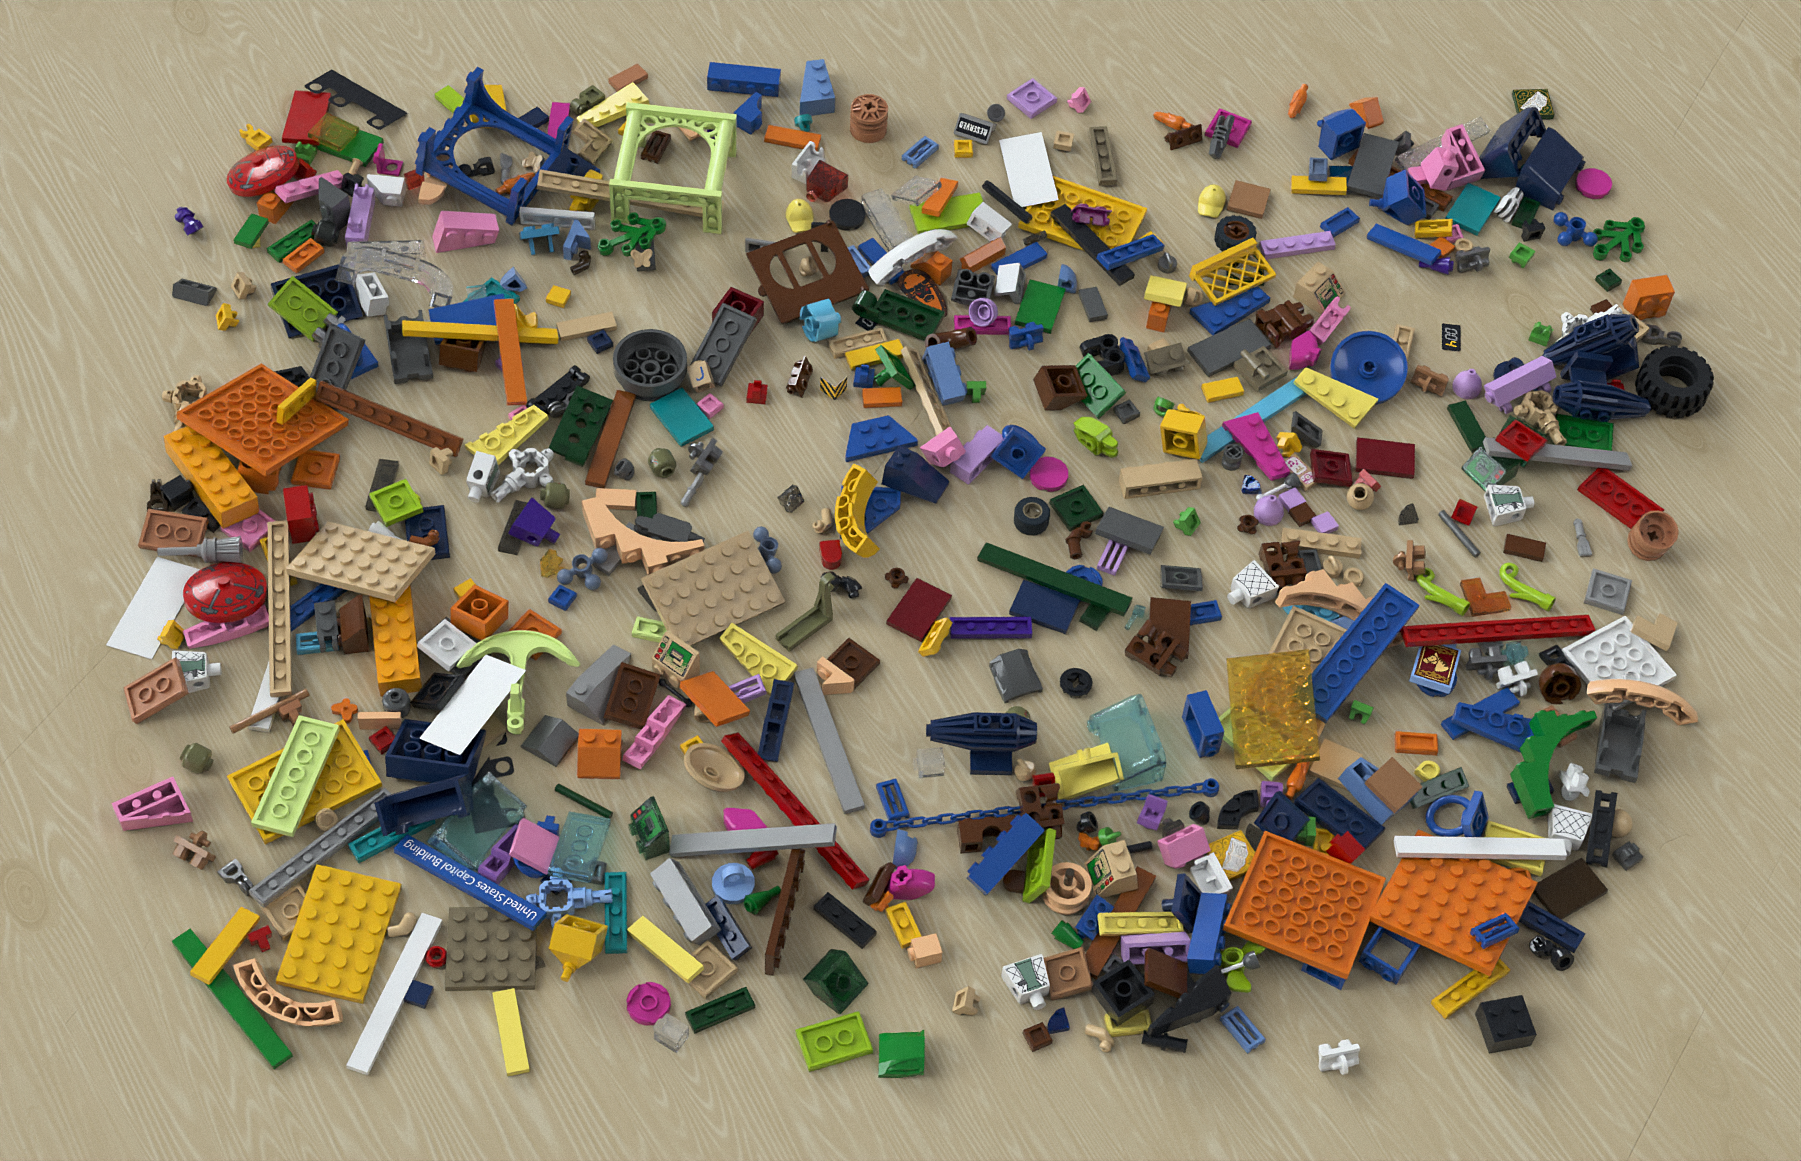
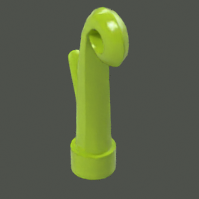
M1505 563L1501 566L1499 570L1501 579L1506 585L1518 592L1511 593L1509 595L1510 598L1527 600L1540 605L1539 607L1546 611H1550L1556 601V597L1540 592L1514 579L1519 572L1517 565L1514 563ZM1511 569L1513 572L1507 574L1506 570Z
M1425 568V574L1416 575V580L1420 586L1431 594L1425 595L1424 598L1426 600L1441 603L1454 609V612L1457 614L1465 615L1471 603L1433 584L1431 581L1435 578V574L1431 569Z

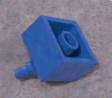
M1354 109L1340 110L1323 117L1322 120L1317 122L1318 127H1321L1318 147L1330 160L1359 148L1366 122Z
M1406 169L1386 178L1383 198L1369 200V206L1382 209L1384 213L1406 225L1427 217L1424 189Z

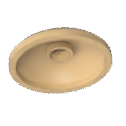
M708 743L695 744L687 750L684 756V764L688 773L697 783L705 788L718 792H729L739 788L744 780V769L739 761L730 752L719 746Z

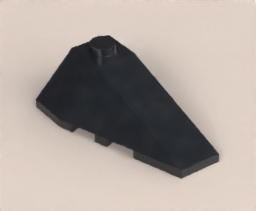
M1217 965L1195 982L1196 986L1189 995L1184 992L1180 996V999L1175 1004V1008L1169 1007L1149 1026L1146 1034L1149 1039L1211 1017L1218 1011L1221 1013L1230 1005L1229 999L1232 993Z

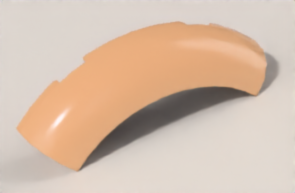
M440 155L437 159L446 161L449 157L447 155ZM427 173V177L421 185L418 203L422 205L436 203L443 196L447 184Z
M1605 679L1590 681L1587 687V695L1595 705L1621 703L1623 700L1636 702L1637 705L1649 708L1655 706L1662 709L1663 713L1675 721L1677 725L1698 722L1697 712L1684 698L1655 684L1627 679Z
M255 958L233 965L239 983L246 994L259 1008L272 1017L287 1023L307 1027L330 1026L343 1022L341 1007L335 1000L320 1003H300L276 992L267 981L262 965Z

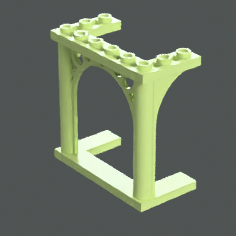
M627 102V121L614 179H610L609 182L611 221L618 219L621 223L630 224L627 218L630 214V199L703 207V232L721 234L722 186L728 157H736L737 114ZM646 123H655V125L649 126ZM668 127L686 128L700 134L707 141L711 149L705 189L631 181L638 147L646 146L647 135ZM704 129H709V130H713V131H712V132H705Z

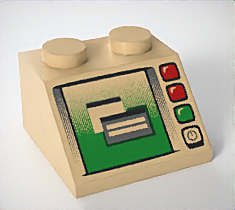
M1317 262L1297 282L1293 297L1319 314H1322L1331 301L1337 296L1341 299L1345 295V291L1334 271Z
M666 631L652 656V669L655 673L661 674V676L669 680L671 685L679 687L681 681L700 675L699 652L669 631Z
M1125 840L1104 845L1084 863L1086 871L1091 878L1095 896L1097 894L1105 898L1138 889L1137 873Z

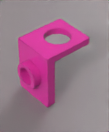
M379 143L373 157L377 173L399 176L403 161L385 159L383 144ZM394 164L397 166V169L390 171L387 169V166Z

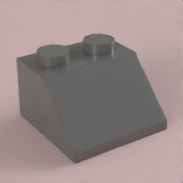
M320 177L319 204L322 220L336 223L338 229L341 230L348 224L351 209L349 197L342 190L323 177Z

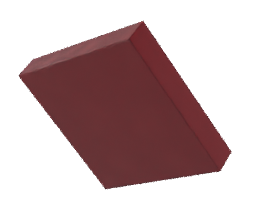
M1311 449L1310 461L1313 482L1351 487L1353 481L1348 453Z

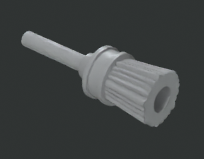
M241 536L218 540L216 537L213 539L204 538L202 544H197V547L158 548L157 553L158 556L197 555V557H202L205 563H218V561L242 563L243 543Z

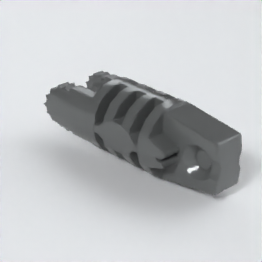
M1228 115L1226 119L1225 116H1219L1209 150V155L1213 159H1220L1226 147L1235 117L1233 115Z

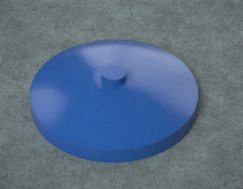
M1361 331L1343 339L1336 347L1330 363L1332 379L1378 398V402L1375 405L1384 403L1396 396L1404 385L1408 371L1407 359L1400 345L1389 336L1375 331Z

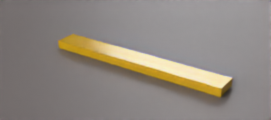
M402 320L403 336L499 341L497 325ZM517 327L519 342L558 344L557 329Z

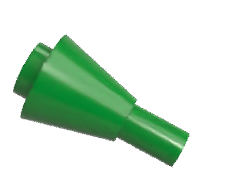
M777 885L768 891L745 895V909L749 913L756 915L773 897L781 893V888Z

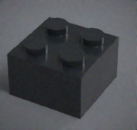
M1130 959L1094 981L1091 991L1117 1027L1152 1005L1155 998V993L1150 987L1144 985V978Z
M1523 995L1480 1002L1475 1016L1489 1054L1532 1045L1537 1034Z

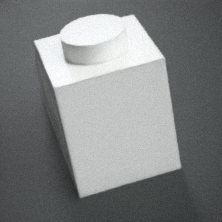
M367 174L369 187L374 188L376 198L383 205L402 207L406 193L404 178Z

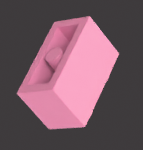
M1195 824L1157 841L1164 863L1175 869L1184 867L1186 862L1202 858L1205 853L1211 851L1203 827Z

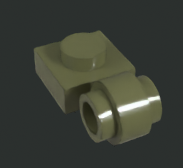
M591 85L579 94V99L575 98L572 100L570 107L577 115H581L588 110V106L593 108L604 101L605 94L594 85Z

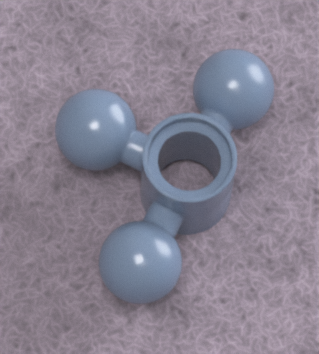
M757 527L753 532V537L757 542H760L758 550L770 573H778L782 568L781 561L774 558L778 542L776 539L769 537V531L765 527Z
M596 548L593 550L590 558L584 554L576 555L572 560V569H561L557 573L558 582L562 585L570 584L573 576L577 575L580 578H585V586L589 590L598 589L601 585V580L599 576L592 574V564L604 563L608 558L607 551L603 548ZM580 564H587L584 569H578Z

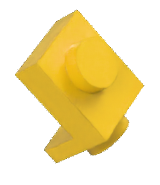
M514 304L517 327L537 328V314L532 312L524 315L517 304Z

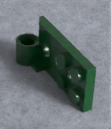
M576 386L552 438L549 449L556 454L564 456V460L583 467L613 400ZM590 407L593 412L587 413L583 408ZM583 422L586 427L579 428L576 423ZM575 437L579 440V442H570L569 438Z

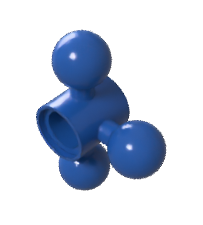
M1558 212L1555 214L1554 223L1559 227H1567L1566 232H1561L1557 238L1561 246H1568L1572 241L1576 242L1583 238L1586 246L1592 247L1596 245L1598 237L1594 232L1586 233L1584 231L1586 227L1584 219L1573 217L1569 221L1566 213Z

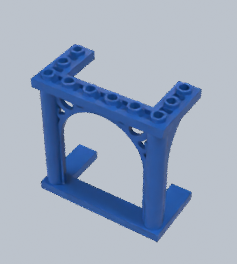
M477 66L473 72L467 75V86L464 90L466 96L463 104L455 109L451 119L448 118L442 131L439 130L436 133L435 129L429 127L426 132L420 134L418 138L419 146L416 151L418 154L415 161L416 173L423 176L426 172L505 215L506 223L512 226L520 216V207H527L539 191L537 189L539 171L528 185L527 180L520 177L511 189L509 200L469 178L459 169L454 159L456 142L463 134L470 130L481 127L498 128L550 155L540 168L541 170H548L565 147L568 148L574 119L569 116L564 119L558 127L556 139L511 115L491 98L483 84L484 70ZM471 114L478 117L479 121L477 123L470 121L469 116ZM440 155H447L449 159L446 161H440L437 159V157Z

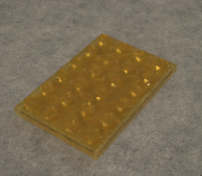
M1309 649L1226 658L1235 768L1245 769L1320 761Z

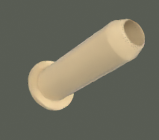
M357 158L352 160L353 164L349 170V173L352 175L356 174L359 167L363 165L362 161Z

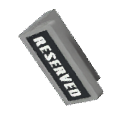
M960 113L954 134L988 144L991 132L995 131L997 124Z

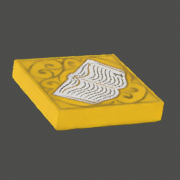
M1240 830L1210 843L1211 851L1206 853L1208 856L1214 852L1228 880L1232 881L1246 875L1255 851Z

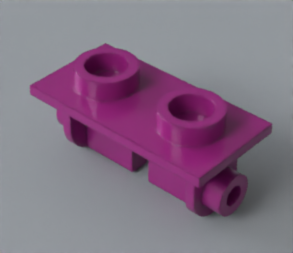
M1078 204L1071 210L1073 213L1072 220H1075L1076 223L1089 224L1090 218H1092V225L1105 227L1110 223V219L1107 216L1112 210H1107L1101 206L1094 208L1088 207L1087 204Z

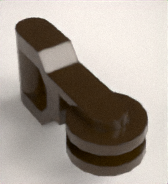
M152 479L147 511L148 509L169 512V504L162 498L160 486H162L161 479H158L157 482L155 479ZM156 503L163 504L161 508H152Z

